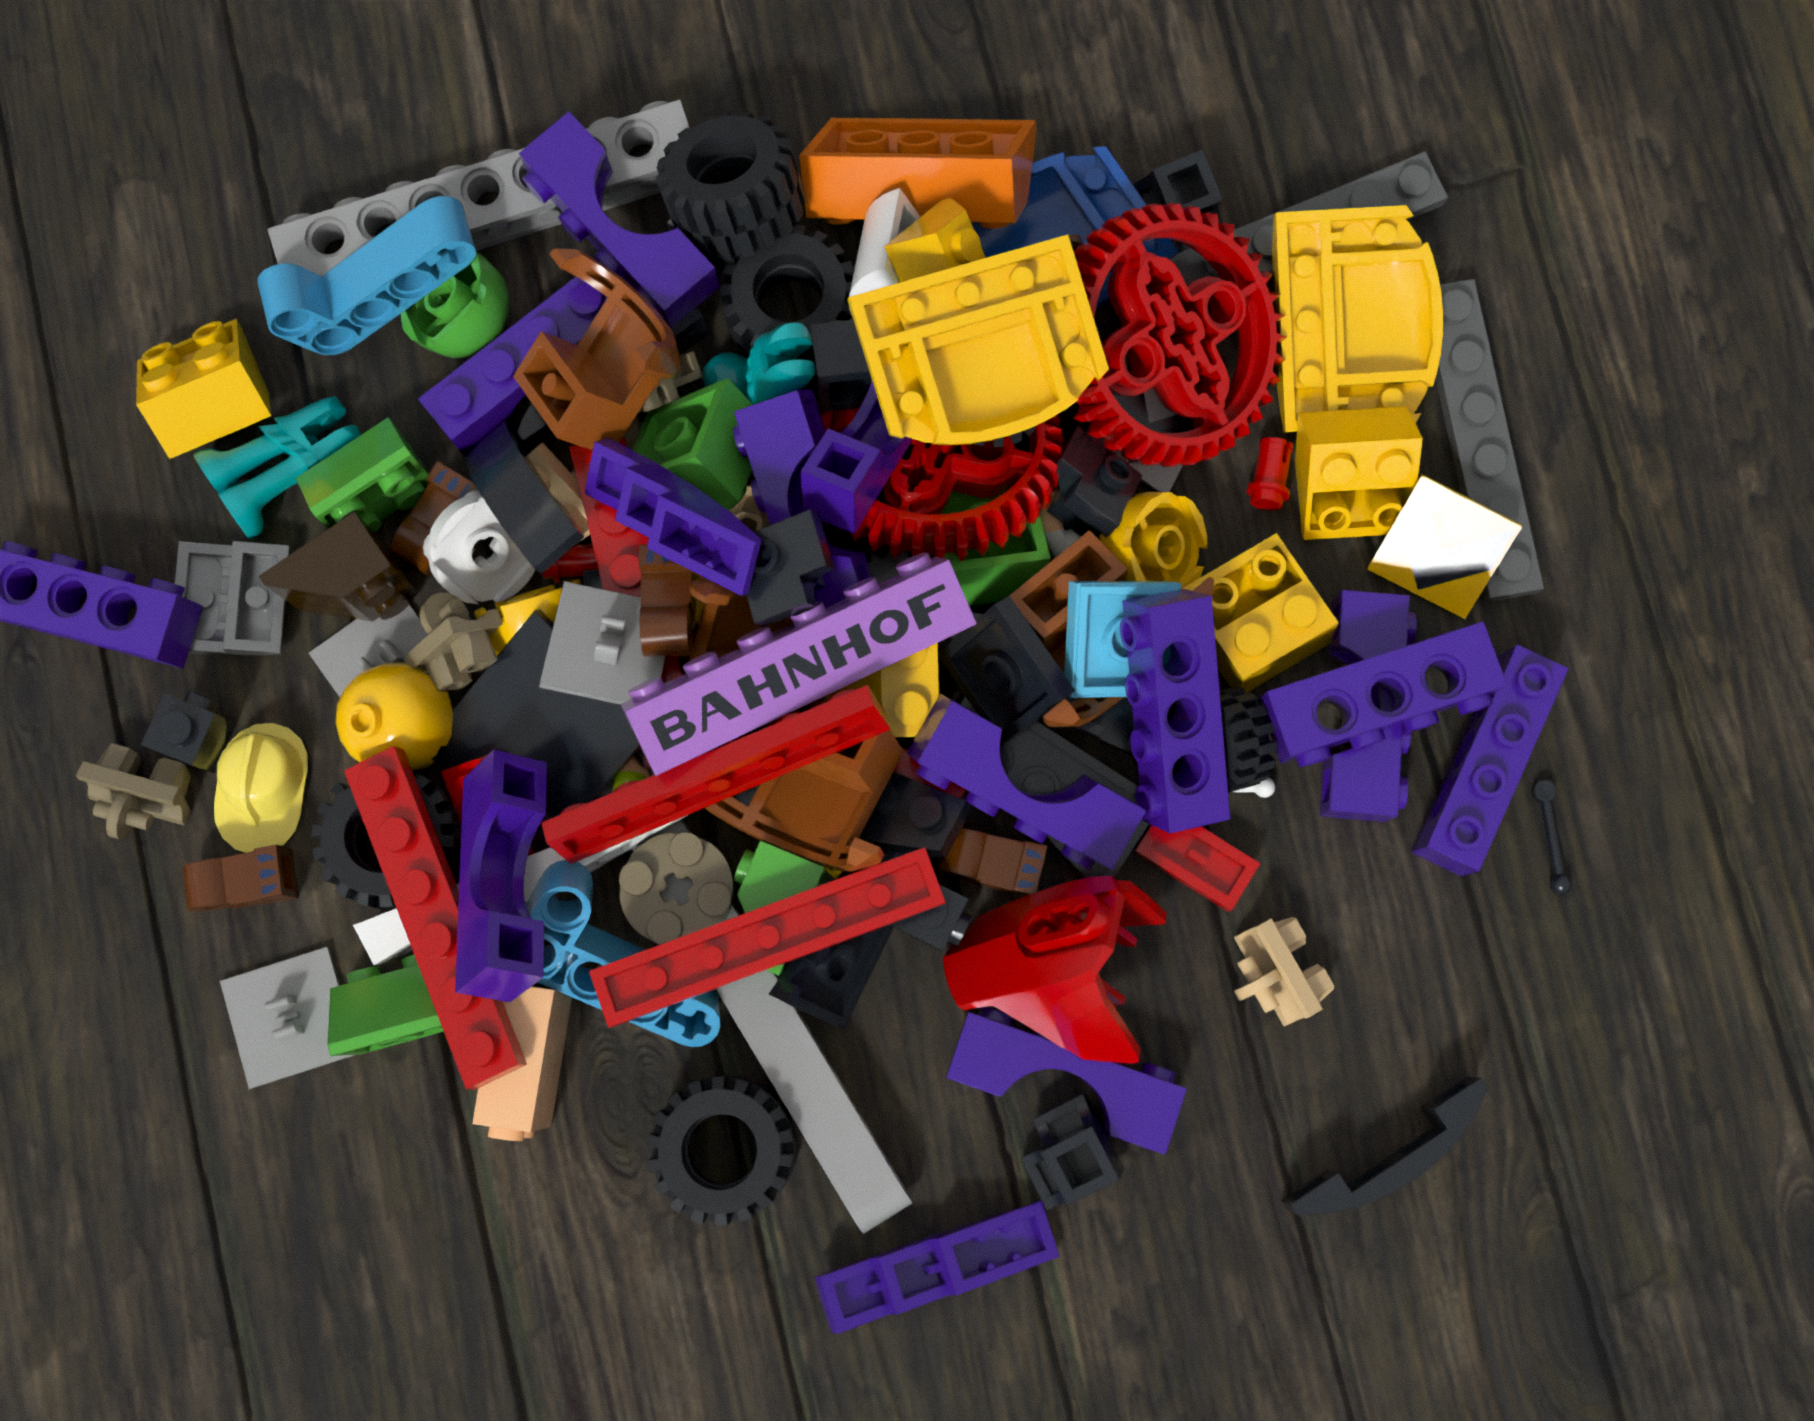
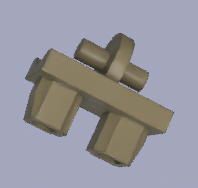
M449 593L434 594L421 606L420 621L429 635L407 653L405 658L407 664L413 668H427L429 676L438 691H452L464 688L473 681L471 672L490 667L498 660L489 637L503 625L497 609L488 610L477 620H470L469 612L464 603Z
M110 743L96 764L83 761L76 777L78 780L87 782L89 799L97 801L93 808V815L107 819V835L114 839L124 840L131 834L134 827L148 831L153 824L154 817L185 825L191 812L184 798L191 778L186 765L182 762L162 758L158 759L149 779L136 776L142 763L138 753L128 747Z

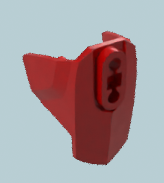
M1097 876L1062 883L1029 894L980 915L966 929L959 945L953 944L942 957L947 984L957 1006L963 1011L993 1006L1043 1035L1057 1046L1067 1049L1082 1060L1134 1064L1139 1062L1141 1049L1115 1009L1117 1006L1124 1005L1126 997L1101 979L1099 971L1113 953L1115 943L1127 947L1136 946L1137 938L1123 927L1162 925L1166 922L1167 913L1131 881L1116 880L1112 876Z

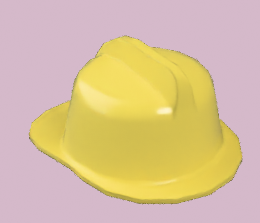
M275 723L255 724L240 731L221 753L217 763V786L214 800L215 824L222 838L236 850L247 853L254 851L255 848L275 844L284 846L297 830L302 814L308 773V753L302 739L289 728Z

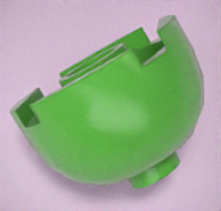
M476 252L475 259L467 267L400 314L402 327L412 341L431 352L450 358L470 357L477 354L503 333L508 319L510 296L503 276L484 256Z

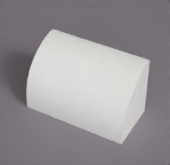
M900 188L877 198L866 212L849 297L900 283L884 246L921 217Z

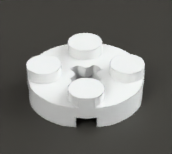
M478 490L467 493L463 498L456 500L443 510L434 522L430 534L424 540V555L429 560L433 576L451 595L466 603L478 604L476 601L484 602L491 599L495 602L506 600L519 592L527 584L535 571L501 526ZM489 536L494 537L489 545L494 551L492 556L488 559L478 556L473 561L472 554L475 543L480 539L485 540Z

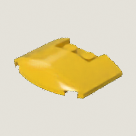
M1407 205L1276 212L1274 214L1272 272H1274L1275 292L1281 294L1275 300L1276 312L1286 315L1276 324L1277 333L1287 337L1280 344H1277L1278 354L1286 359L1278 365L1279 379L1281 381L1277 383L1283 433L1297 432L1298 413L1407 406L1415 423L1420 417L1421 413L1415 414V411L1424 398L1428 387L1434 385L1438 371L1443 339V305L1438 272L1428 242L1422 244L1420 237L1406 220L1414 216Z
M1069 235L854 295L847 299L890 436L903 439L905 436L936 445H962L987 442L1011 436L1043 423L1078 401L1077 398L1094 377L1097 381L1100 380L1109 369Z

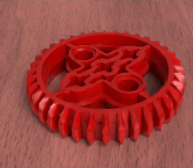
M1154 203L1143 206L1140 210L1134 208L1124 211L1122 215L1106 220L1102 224L1101 229L1094 230L1086 236L1088 244L1080 245L1073 251L1093 318H1095L1100 290L1112 268L1113 273L1108 282V294L1122 324L1121 328L1111 333L1101 343L1109 369L1100 380L1097 381L1094 377L1077 398L1078 401L1075 403H1079L1080 407L1074 419L1080 422L1091 421L1088 435L1094 438L1104 437V447L1111 451L1120 450L1121 457L1128 460L1138 459L1139 463L1147 466L1176 467L1178 464L1181 466L1194 465L1200 460H1210L1214 456H1218L1219 451H1227L1231 447H1235V439H1241L1245 435L1250 434L1248 424H1253L1263 419L1258 406H1266L1267 403L1273 401L1266 387L1274 386L1281 381L1272 371L1273 366L1279 365L1286 360L1276 353V345L1280 344L1287 337L1277 333L1276 323L1286 315L1274 312L1272 303L1281 294L1269 291L1266 285L1273 273L1259 271L1257 267L1262 254L1255 252L1246 253L1250 238L1234 237L1235 224H1218V214H1211L1209 212L1201 214L1199 207L1186 206L1182 208L1181 204L1176 203L1165 205ZM1152 239H1171L1182 243L1201 255L1215 269L1220 278L1206 276L1186 285L1180 271L1172 261L1166 257H1159L1156 254L1147 252L1142 242ZM1208 303L1211 309V317L1208 312ZM1238 329V361L1234 378L1229 388L1230 379L1215 345ZM1126 354L1128 355L1130 360L1129 372L1125 365ZM1153 387L1159 401L1166 409L1182 417L1191 418L1195 428L1180 433H1163L1150 430L1131 417L1121 407L1111 392L1118 396L1132 397L1144 393Z
M860 408L820 412L825 430L831 429L841 433L851 423ZM1058 414L1036 425L1035 431L1030 436L1026 434L1030 453L1017 450L1009 436L1004 437L1003 447H994V440L985 442L984 446L974 443L962 444L961 454H958V445H936L913 439L908 446V460H905V451L883 487L886 504L875 500L856 533L850 532L854 542L869 536V545L873 552L883 545H888L894 560L904 550L912 552V557L928 552V554H934V557L944 558L945 553H955L962 562L965 556H967L968 549L973 548L983 557L989 548V542L1004 548L1009 534L1021 537L1022 532L1026 529V523H1036L1041 509H1047V505L1051 501L1052 492L1058 486V465L1054 461L1061 454L1064 442ZM1009 485L1012 486L1007 492H1005ZM952 491L978 498L999 496L995 500L971 510L941 514L950 499Z

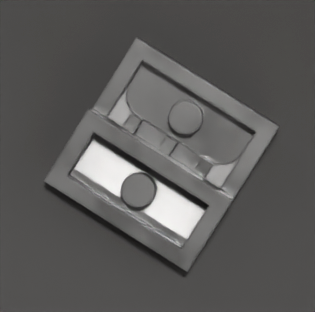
M179 541L175 584L186 588L183 595L184 598L203 605L189 653L281 655L286 600L266 587L259 578V575L289 556L290 545L233 541L232 545Z

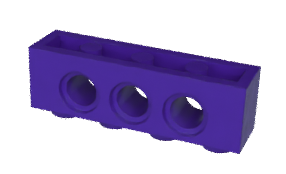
M4 541L0 550V621L184 669L203 605L183 597L185 587L155 578L151 579L149 587L134 584L136 575L103 565L100 574L85 571L86 562L53 553L51 561L47 562L36 559L38 554L36 549ZM37 581V588L34 594L30 596L31 589ZM87 593L86 602L79 610V602L82 596ZM137 604L136 615L134 619L130 623H128V614L130 610Z
M1179 589L1122 600L1124 618L1120 622V636L1127 650L1129 674L1125 680V691L1128 701L1132 705L1134 731L1131 733L1130 745L1133 756L1138 763L1140 785L1136 789V804L1147 810L1143 816V821L1167 833H1174L1230 820L1212 596L1191 590ZM1170 645V658L1163 666L1162 656L1165 649ZM1175 702V713L1173 717L1169 721H1167L1168 710L1170 706ZM1180 758V767L1176 774L1172 776L1173 766Z
M1484 621L1267 691L1258 700L1259 706L1264 705L1268 711V714L1264 717L1265 723L1273 722L1275 732L1269 734L1272 741H1277L1276 754L1280 764L1296 759L1299 768L1331 758L1332 754L1329 748L1349 741L1353 750L1384 741L1386 737L1383 730L1404 724L1407 733L1440 722L1437 715L1438 712L1456 706L1460 716L1493 705L1490 695L1508 685ZM1427 668L1437 669L1444 674L1448 683L1445 694H1437L1429 689L1425 681ZM1373 686H1383L1391 691L1395 700L1392 712L1382 711L1373 704L1371 699V689ZM1319 703H1330L1340 711L1342 723L1339 729H1328L1319 722L1317 718V706Z
M1515 645L1498 656L1497 659L1508 686L1490 695L1493 705L1473 712L1411 853L1460 876L1480 871L1569 669L1519 645Z

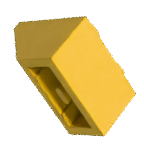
M237 318L224 324L220 321L207 323L198 328L191 338L175 345L169 342L155 345L148 349L141 359L137 360L136 405L169 459L271 416L269 392Z
M1407 406L1298 413L1295 467L1303 540L1387 535L1418 482L1423 438Z
M1277 533L1182 588L1193 591L1209 576L1214 580L1212 607L1217 666L1232 689L1236 687L1244 688L1245 694L1330 644L1339 623Z

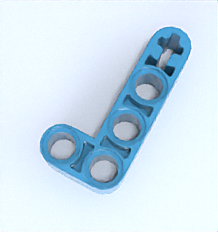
M450 196L429 198L323 276L301 266L286 263L273 265L263 270L258 276L257 284L268 328L275 336L318 354L336 355L344 353L467 267L475 259L476 250L462 203Z
M566 860L557 861L549 865L543 872L525 904L529 915L533 919L544 921V939L551 943L544 946L543 978L538 983L602 1010L589 973L593 969L584 968L581 964L593 961L604 966L646 949L587 924L592 908V875L579 862L570 864ZM567 891L574 893L578 898L571 901H563L553 895L558 892ZM715 989L628 1022L681 1045L689 1047L704 1046L712 1042L718 1035L721 1027L719 994Z

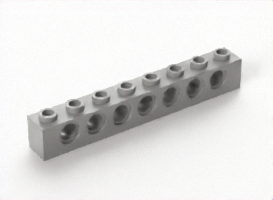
M680 100L670 103L666 101L652 102L644 106L638 113L619 119L615 117L601 118L593 122L586 129L605 149L613 171L603 194V211L660 193L656 176L659 174L656 168L658 160L665 157L663 150L668 143L677 141L679 139L677 134L686 127L689 128ZM645 144L652 147L650 152L644 156L633 157L628 155L635 146ZM503 149L494 152L487 160L466 167L463 165L445 167L436 176L415 183L411 181L397 182L387 187L385 192L364 199L359 197L343 199L329 210L313 215L301 213L289 216L281 225L268 228L267 230L278 264H295L323 276L372 240L379 228L386 224L395 223L429 198L450 196L462 203L476 251L560 225L562 223L558 216L562 211L551 199L543 204L527 188L522 179L527 174V171L519 155L523 149L517 151L514 149ZM488 192L499 193L493 203L484 206L477 205L478 199L483 194ZM344 240L342 247L337 252L324 254L326 247L331 242Z

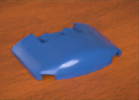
M1093 147L1095 155L1069 156L1065 158V153L1062 152L1032 163L1028 202L1016 223H1011L1006 227L997 229L984 228L980 226L979 222H971L980 238L982 250L987 258L1071 234L1080 235L1083 243L1088 244L1086 236L1094 230L1101 229L1102 224L1106 220L1120 216L1124 211L1138 208L1140 210L1146 204L1107 147ZM1152 239L1142 242L1147 252L1156 254L1159 257H1166L1172 260L1178 254L1177 248L1170 239ZM1112 268L1100 290L1095 313L1111 303L1108 294V282L1113 273Z

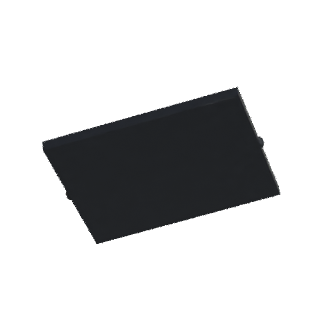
M539 609L531 614L497 656L498 660L486 669L452 711V736L447 746L440 747L437 755L431 760H435L432 764L440 772L488 755L492 750L547 762L546 815L541 821L542 823L560 815L565 808L571 805L589 803L596 800L641 747L620 704L539 688L554 623ZM541 823L531 843L534 854L550 848L546 843Z

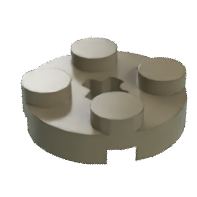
M665 833L647 840L631 854L619 875V898L626 919L640 935L659 945L726 921L729 915L728 912L733 904L735 881L728 861L713 844L692 833ZM674 874L679 880L689 877L693 884L686 891L689 901L681 906L674 899L665 901L662 892L668 888L666 879Z

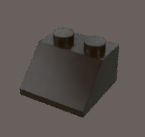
M355 512L259 575V578L266 587L300 611L371 622L379 617L382 620H387L400 614L408 607L410 603L409 598L419 592L396 557L391 553L385 541Z

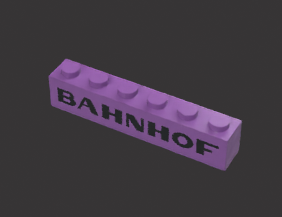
M928 552L913 556L896 565L898 575L881 583H878L875 577L859 581L844 589L843 593L846 599L825 608L822 601L816 602V607L791 616L793 624L774 633L771 632L769 626L762 627L737 640L739 649L718 658L715 651L703 654L684 664L683 668L686 674L665 684L661 677H656L629 690L631 699L622 703L621 707L655 776L976 625L977 623L950 561L940 557L930 559Z

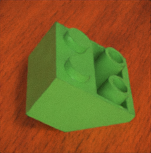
M388 417L296 477V480L309 509L315 518L328 529L355 512L376 532L382 525V519L398 509L407 510L417 504L429 485L426 480L429 472L402 432Z

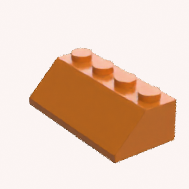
M830 118L799 155L801 177L806 194V218H825V222L833 225L847 224L855 219H865L868 208L877 198L900 188L920 216L924 215L941 200L952 198L966 210L970 222H979L980 226L984 228L997 229L1006 227L1011 223H1016L1028 202L1037 132L1036 120Z

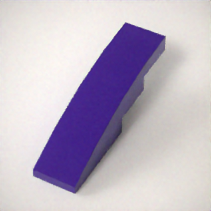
M610 438L594 442L584 494L616 509L615 521L649 537L647 549L741 596L749 593L762 539L726 508L694 485L653 460Z
M1036 1201L925 1237L814 1277L831 1333L839 1334L889 1314L898 1315L948 1295L957 1296L1060 1256L1042 1201Z

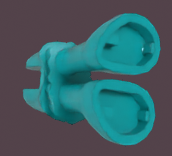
M785 323L772 331L761 334L754 342L748 359L732 352L720 353L714 356L703 368L702 379L705 387L729 378L753 405L796 390H803L816 374L814 362L803 359L797 360L798 356L812 346L810 332L801 323Z
M336 396L311 403L289 415L275 417L274 419L277 424L259 426L264 434L263 436L239 447L222 452L215 449H203L193 455L211 485L219 493L220 499L250 541L259 537L265 529L262 509L267 503L288 488L298 484L296 477L362 435L358 426L348 425L334 431L322 440H318L317 435L338 423L346 414V408ZM282 453L289 456L288 459L267 471L238 484L242 476Z

